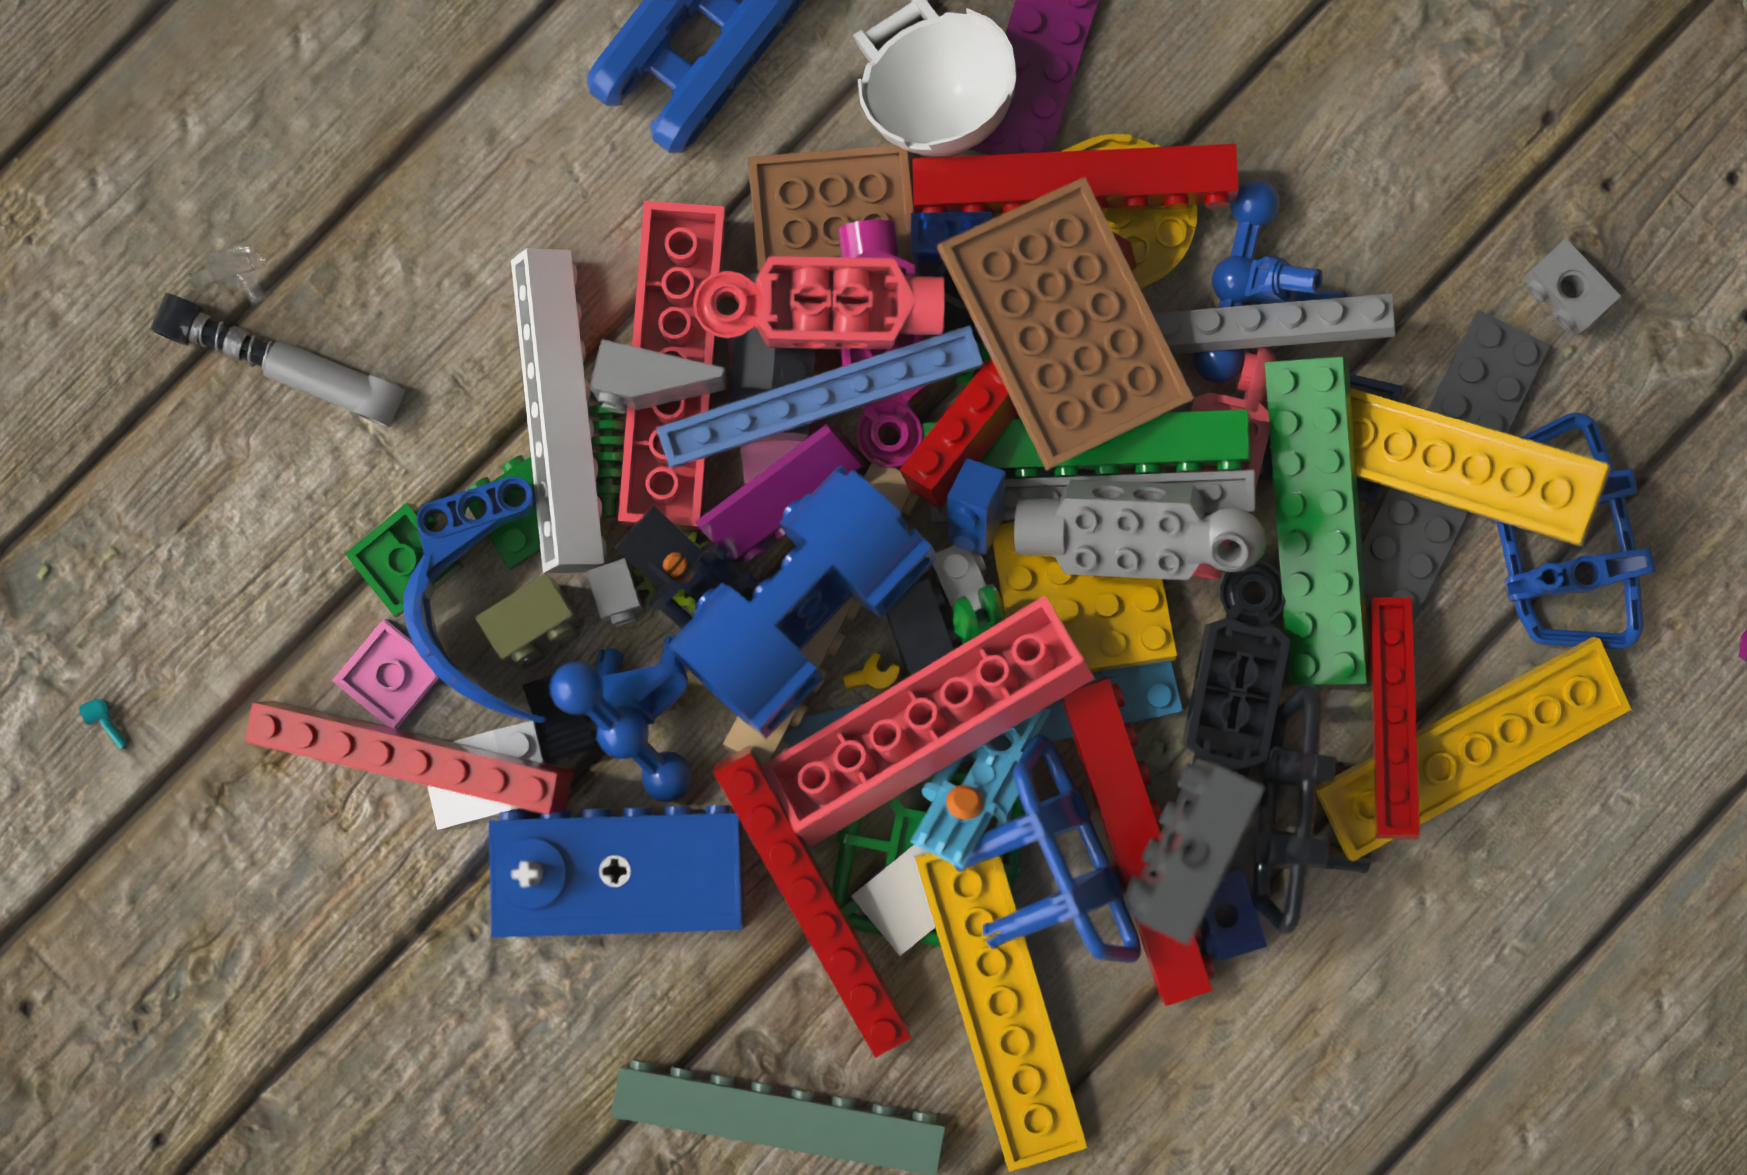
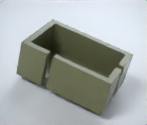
M544 573L475 617L500 659L516 668L524 666L525 669L544 659L546 655L543 651L548 646L558 644L559 647H562L576 639L580 635L577 629L585 625L561 586L547 573Z

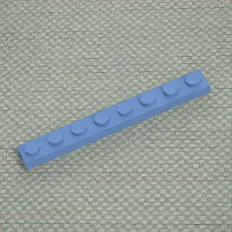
M966 326L658 427L657 432L669 468L672 469L983 366V361L971 327Z

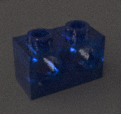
M911 213V255L914 261L944 262L937 246L946 240L994 219L993 213Z

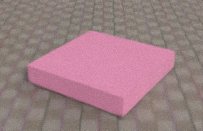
M384 618L332 681L387 727L399 729L440 678L419 655L413 641Z

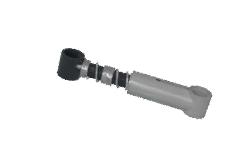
M165 293L150 327V330L154 333L186 346L191 342L200 344L202 347L212 346L216 348L219 354L223 353L224 356L238 361L244 359L248 361L251 367L261 366L264 377L352 411L371 422L390 428L405 394L404 389L378 377L367 376L282 340H277L274 345H272V341L266 343L256 339V334L251 337L250 332H247V330L244 331V329L236 326L232 328L223 325V321L220 324L212 321L211 316L203 314V308L176 295Z

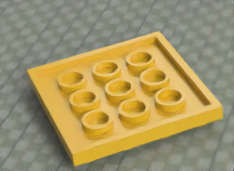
M1015 522L1000 525L991 545L1000 597L1004 602L1005 619L1046 596L1091 672L1176 660L1177 654L1163 579L1064 574L1054 556L1017 555L1014 544Z

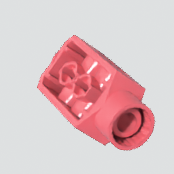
M769 256L757 277L756 283H753L741 273L731 271L714 273L704 279L695 292L693 307L695 317L702 328L712 335L731 338L741 336L750 329H757L768 348L891 350L900 334L942 335L944 322L943 277L904 276L895 258ZM723 298H731L737 302L739 308L732 315H723L716 309L718 301Z

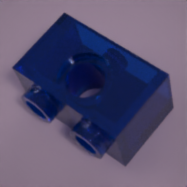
M1233 868L1224 871L1202 915L1206 929L1201 931L1202 944L1206 954H1214L1215 960L1218 961L1267 947L1243 869ZM1227 903L1233 908L1235 918L1229 926L1221 927L1215 920V911L1218 906Z

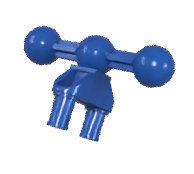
M1256 178L1245 180L1239 184L1236 203H1230V211L1234 220L1238 223L1231 256L1218 263L1212 274V287L1216 296L1220 299L1218 308L1243 306L1251 301L1259 305L1348 297L1345 291L1321 289L1323 274L1320 269L1292 266L1284 258L1266 256L1259 260H1254L1261 228H1265L1275 220L1280 210V198L1276 188L1267 181ZM1243 349L1194 352V364L1198 373L1205 380L1214 383L1227 382L1240 373L1244 365Z
M671 636L665 638L662 657L656 666L619 673L624 659L623 654L614 648H606V651L604 649L598 651L595 668L586 662H569L558 668L551 679V696L557 707L569 714L587 713L598 724L597 741L603 752L617 759L632 758L642 768V785L649 796L659 802H674L685 796L692 784V769L687 760L675 752L661 751L658 753L648 743L649 726L647 724L655 723V719L683 695L687 687L688 676L684 670L685 666L667 647L673 638Z

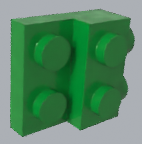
M522 455L512 458L501 467L504 474L493 481H490L488 477H484L467 489L470 490L508 477H519L528 482L535 495L531 456L524 460ZM519 488L512 489L506 495L505 504L509 507L521 506L526 500V492ZM474 501L470 503L468 508L475 519L478 520L486 514L487 504L482 501ZM536 503L533 511L528 516L503 524L487 535L510 570L541 551Z
M405 503L345 553L394 617H399L404 613V592L412 573L424 556L416 521L418 511L423 505L418 508L415 504ZM434 515L428 519L427 529L435 533L437 531L434 529V526L438 524V520ZM459 559L432 581L435 584V590L464 567Z

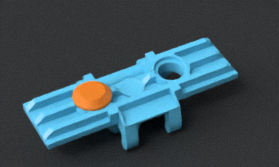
M1044 708L1002 733L1001 735L1006 736L1010 740L1012 745L1010 749L998 751L987 742L970 752L968 755L975 758L976 761L962 786L957 787L951 784L950 781L964 757L938 771L931 782H926L921 792L926 799L933 803L911 839V843L963 869L992 816L994 815L998 819V826L1010 822L1013 816L1012 805L1019 794L1014 780V768L1031 738L1040 733L1051 710Z

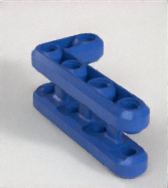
M643 0L589 71L587 76L589 93L608 107L623 105L622 101L640 80L644 81L647 75L652 73L673 89L671 100L664 107L656 121L652 120L650 131L652 139L671 154L684 153L702 134L805 0H743L742 3L738 0ZM699 10L722 27V29L720 30V37L704 57L700 56L693 65L672 50L670 46L672 45L671 39L687 19L691 20Z

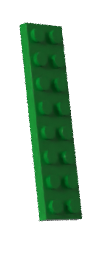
M1348 356L1265 362L1282 600L1283 594L1286 600L1283 607L1285 635L1290 639L1287 656L1289 685L1367 684L1371 682V666Z

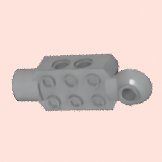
M1071 479L1060 499L1020 497L1015 513L1014 544L1016 554L1054 556L1064 574L1189 580L1200 563L1210 564L1218 570L1227 572L1244 571L1256 564L1264 554L1267 541L1264 528L1258 519L1246 511L1235 508L1221 509L1203 518L1205 506L1202 503L1203 498L1195 485ZM1227 539L1235 540L1240 544V547L1230 549L1221 542Z

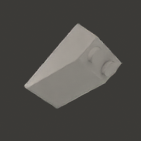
M602 339L590 388L597 401L603 403L602 408L617 413H626L627 408L640 410L726 390L728 381L725 370L722 367Z

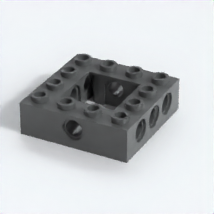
M1197 758L1194 765L1187 763L1177 782V785L1182 787V790L1176 802L1169 800L1159 820V823L1163 824L1164 827L1157 840L1154 838L1149 840L1141 857V860L1146 862L1140 877L1133 875L1123 894V898L1127 899L1125 907L1141 923L1186 945L1189 944L1264 789L1220 766ZM1175 834H1177V836H1176V838H1175V840H1174V842H1173V844H1172V846H1171L1172 838L1174 837ZM1192 842L1191 848L1185 852L1187 845Z

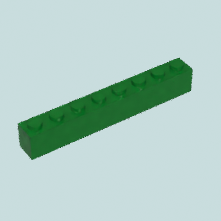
M1248 409L1164 413L1048 470L1045 469L1022 420L1013 419L979 463L1003 470L1005 473H1015V479L1039 478V472L1054 471L1055 477H1079V471L1095 470V476L1120 475V469L1135 468L1136 474H1160V468L1176 467L1177 473L1201 472V466L1216 465L1218 466V471H1242L1243 464H1252L1251 414ZM937 422L923 423V439Z

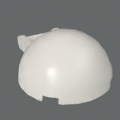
M911 0V3L865 33L859 30L853 34L858 47L870 62L865 67L862 80L858 79L860 104L868 120L887 141L911 153L924 156H948L963 152L981 143L995 131L1004 119L1015 93L1016 65L1010 41L1005 32L991 18L968 8L966 9L967 14L947 12L939 17L927 0ZM920 15L924 19L923 21H920L900 31L892 39L885 43L879 51H877V49L874 47V45H876L889 35L893 34L906 24L910 23Z

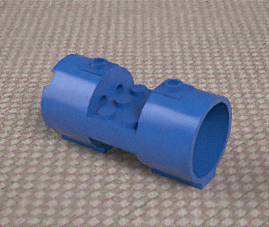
M839 465L811 495L807 493L802 500L797 499L793 501L784 511L780 524L786 535L798 548L787 555L782 563L783 569L773 579L768 578L756 588L753 594L754 599L749 603L735 590L721 583L716 589L708 590L700 598L697 604L698 608L693 612L695 616L667 645L670 651L696 678L765 739L781 725L823 680L818 669L800 651L839 609L852 598L858 604L869 611H873L878 617L882 618L937 560L933 547L923 539L920 533L914 528L910 532L906 529L908 524L900 516L902 513L854 471H851L846 476L845 472L847 470L842 465Z

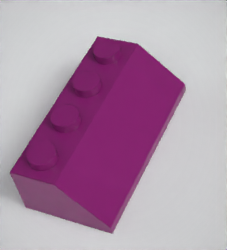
M826 424L695 521V523L712 542H717L727 551L726 556L731 562H740L744 559L746 564H748L766 551L763 544L776 536L778 540H781L787 536L780 521L783 519L784 511L793 501L797 499L802 500L807 493L811 495L839 465H842L847 470L845 472L846 476L851 471H854L860 477H862L860 473L868 467L842 430Z

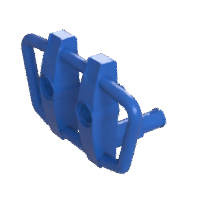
M1569 413L1522 436L1521 439L1544 444L1572 429L1577 428L1583 431L1593 459L1609 464L1611 467L1598 505L1607 502L1610 504L1620 552L1593 556L1582 555L1559 564L1547 563L1540 568L1524 573L1514 526L1490 518L1491 524H1497L1509 576L1504 578L1508 601L1515 603L1516 612L1527 634L1538 644L1575 647L1591 637L1600 638L1606 649H1625L1631 647L1640 639L1644 629L1640 576L1656 571L1651 548H1636L1625 497L1638 492L1633 469L1615 471L1600 428L1593 418L1583 413ZM1578 564H1586L1592 569L1594 578L1590 585L1580 584L1576 580L1574 570ZM1623 581L1627 628L1622 633L1543 629L1532 608L1530 599L1571 593H1587L1596 588Z
M1035 735L1031 738L1014 768V780L1026 814L981 835L964 868L962 869L955 865L954 867L959 872H963L986 860L1038 841L1060 891L1020 908L1012 914L985 923L983 925L984 937L997 931L1001 932L993 936V938L986 940L991 948L995 949L1002 944L1072 918L1087 949L1096 959L1134 963L1141 956V943L1129 910L1125 907L1126 903L1122 895L1124 888L1117 876L1114 865L1111 866L1090 819L1091 813L1085 803L1081 790H1076L1055 745L1045 735ZM1040 755H1042L1060 792L1059 795L1041 803L1030 775ZM1077 828L1095 870L1073 879L1055 837ZM1109 905L1124 946L1104 943L1088 913Z

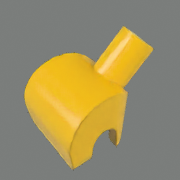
M874 652L865 663L863 669L846 673L842 676L846 690L868 684L874 691L883 693L901 682L904 670L893 662L887 671L880 672L884 659L880 654Z

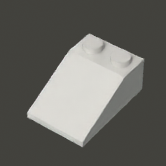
M531 721L453 741L454 743L548 764L536 724ZM428 786L437 830L498 816L500 812H514L523 809Z

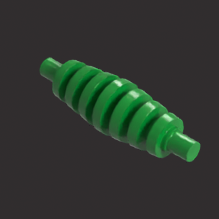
M591 390L589 400L598 402V405L588 407V416L598 418V421L592 422L594 434H599V436L591 438L592 450H599V452L593 453V457L599 466L595 480L600 481V485H596L597 497L600 498L602 503L601 517L613 518L616 517V499L620 496L621 485H616V481H620L622 477V469H616L615 465H623V453L615 452V449H624L625 437L615 436V434L625 433L626 422L617 421L615 418L623 417L625 413H617L602 408L603 403L597 401Z

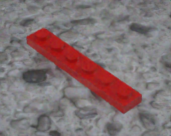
M1371 597L1369 601L1376 839H1418L1420 836L1412 598Z

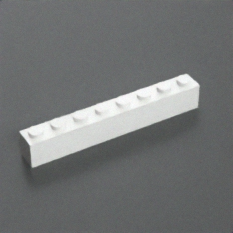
M526 248L511 260L542 568L543 573L586 572L604 564L606 542L604 537L601 536L600 518L602 515V503L600 498L597 497L595 482L598 474V464L593 457L591 444L594 426L588 416L587 401L590 388L588 381L584 378L583 369L585 345L580 340L579 331L581 307L576 302L575 293L577 269L572 264L571 250Z

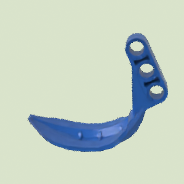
M508 477L423 505L418 511L416 521L424 556L412 573L404 592L403 609L408 632L417 652L440 679L461 695L487 709L526 721L544 723L547 720L545 716L540 717L517 709L494 697L466 678L445 653L437 635L431 610V598L435 591V584L432 581L477 542L498 527L528 516L533 511L536 503L531 487L522 478ZM517 488L526 492V500L521 506L509 507L505 504V498L509 491ZM474 501H482L487 504L486 514L478 520H472L466 516L467 507ZM437 513L445 514L448 520L446 527L440 532L428 531V519Z

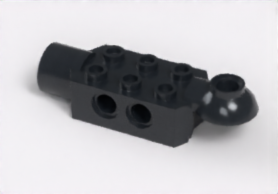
M1258 560L1256 564L1244 571L1227 572L1220 586V600L1226 615L1225 618L1206 624L1204 627L1182 744L1194 753L1192 765H1194L1197 758L1220 766L1246 780L1248 779L1250 766L1265 762L1268 759L1290 646V639L1278 628L1270 624L1282 612L1286 602L1284 594L1282 600L1281 574L1273 565ZM1248 582L1257 583L1262 590V598L1255 605L1247 603L1242 596L1243 587Z

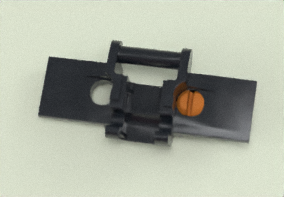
M654 505L614 546L620 554L658 588L651 597L649 605L656 611L660 609L681 629L693 617L672 599L680 589H683L698 603L708 590L716 589L723 583L735 590L749 603L753 600L744 590L748 587L753 589L758 584V581L749 572L740 571L725 557L727 551L717 542H708L703 547L698 548Z

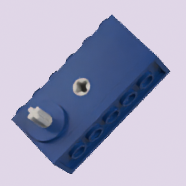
M731 805L706 806V814H692V807L689 806L665 807V815L651 816V808H623V817H611V810L607 809L582 810V818H570V811L550 815L541 813V819H529V812H500V820L489 821L491 938L742 930L745 928L742 823L737 814L733 813ZM617 859H619L620 866L627 867V875L620 876L619 882L616 875H610V867L617 866Z

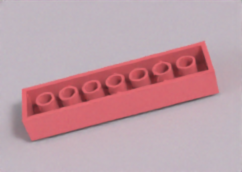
M644 201L633 347L715 366L717 336L702 328L695 317L693 301L695 292L702 281L712 274L722 272L727 219L724 206ZM720 300L716 304V309L718 310V312L720 309ZM713 393L640 410L627 408L618 521L622 526L633 527L650 507L654 505L681 531L702 532L695 521L704 514L708 457L670 469L657 428L712 410Z
M1046 596L761 766L795 832L812 847L1095 678Z

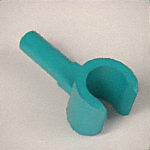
M95 699L80 706V713L87 725L100 721L102 727L119 749L128 744L112 723L109 707L105 701Z

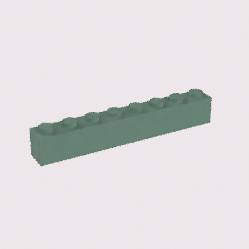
M631 1059L630 1066L622 1065L619 1069L611 1117L925 1175H937L945 1125L944 1123L937 1122L938 1115L913 1111L912 1117L897 1115V1107L873 1103L872 1110L856 1107L857 1100L840 1096H833L832 1102L815 1100L817 1093L802 1089H792L791 1095L775 1092L776 1085L752 1081L751 1088L735 1085L736 1078L720 1074H712L711 1080L695 1078V1070L672 1066L670 1073L654 1070L655 1063Z

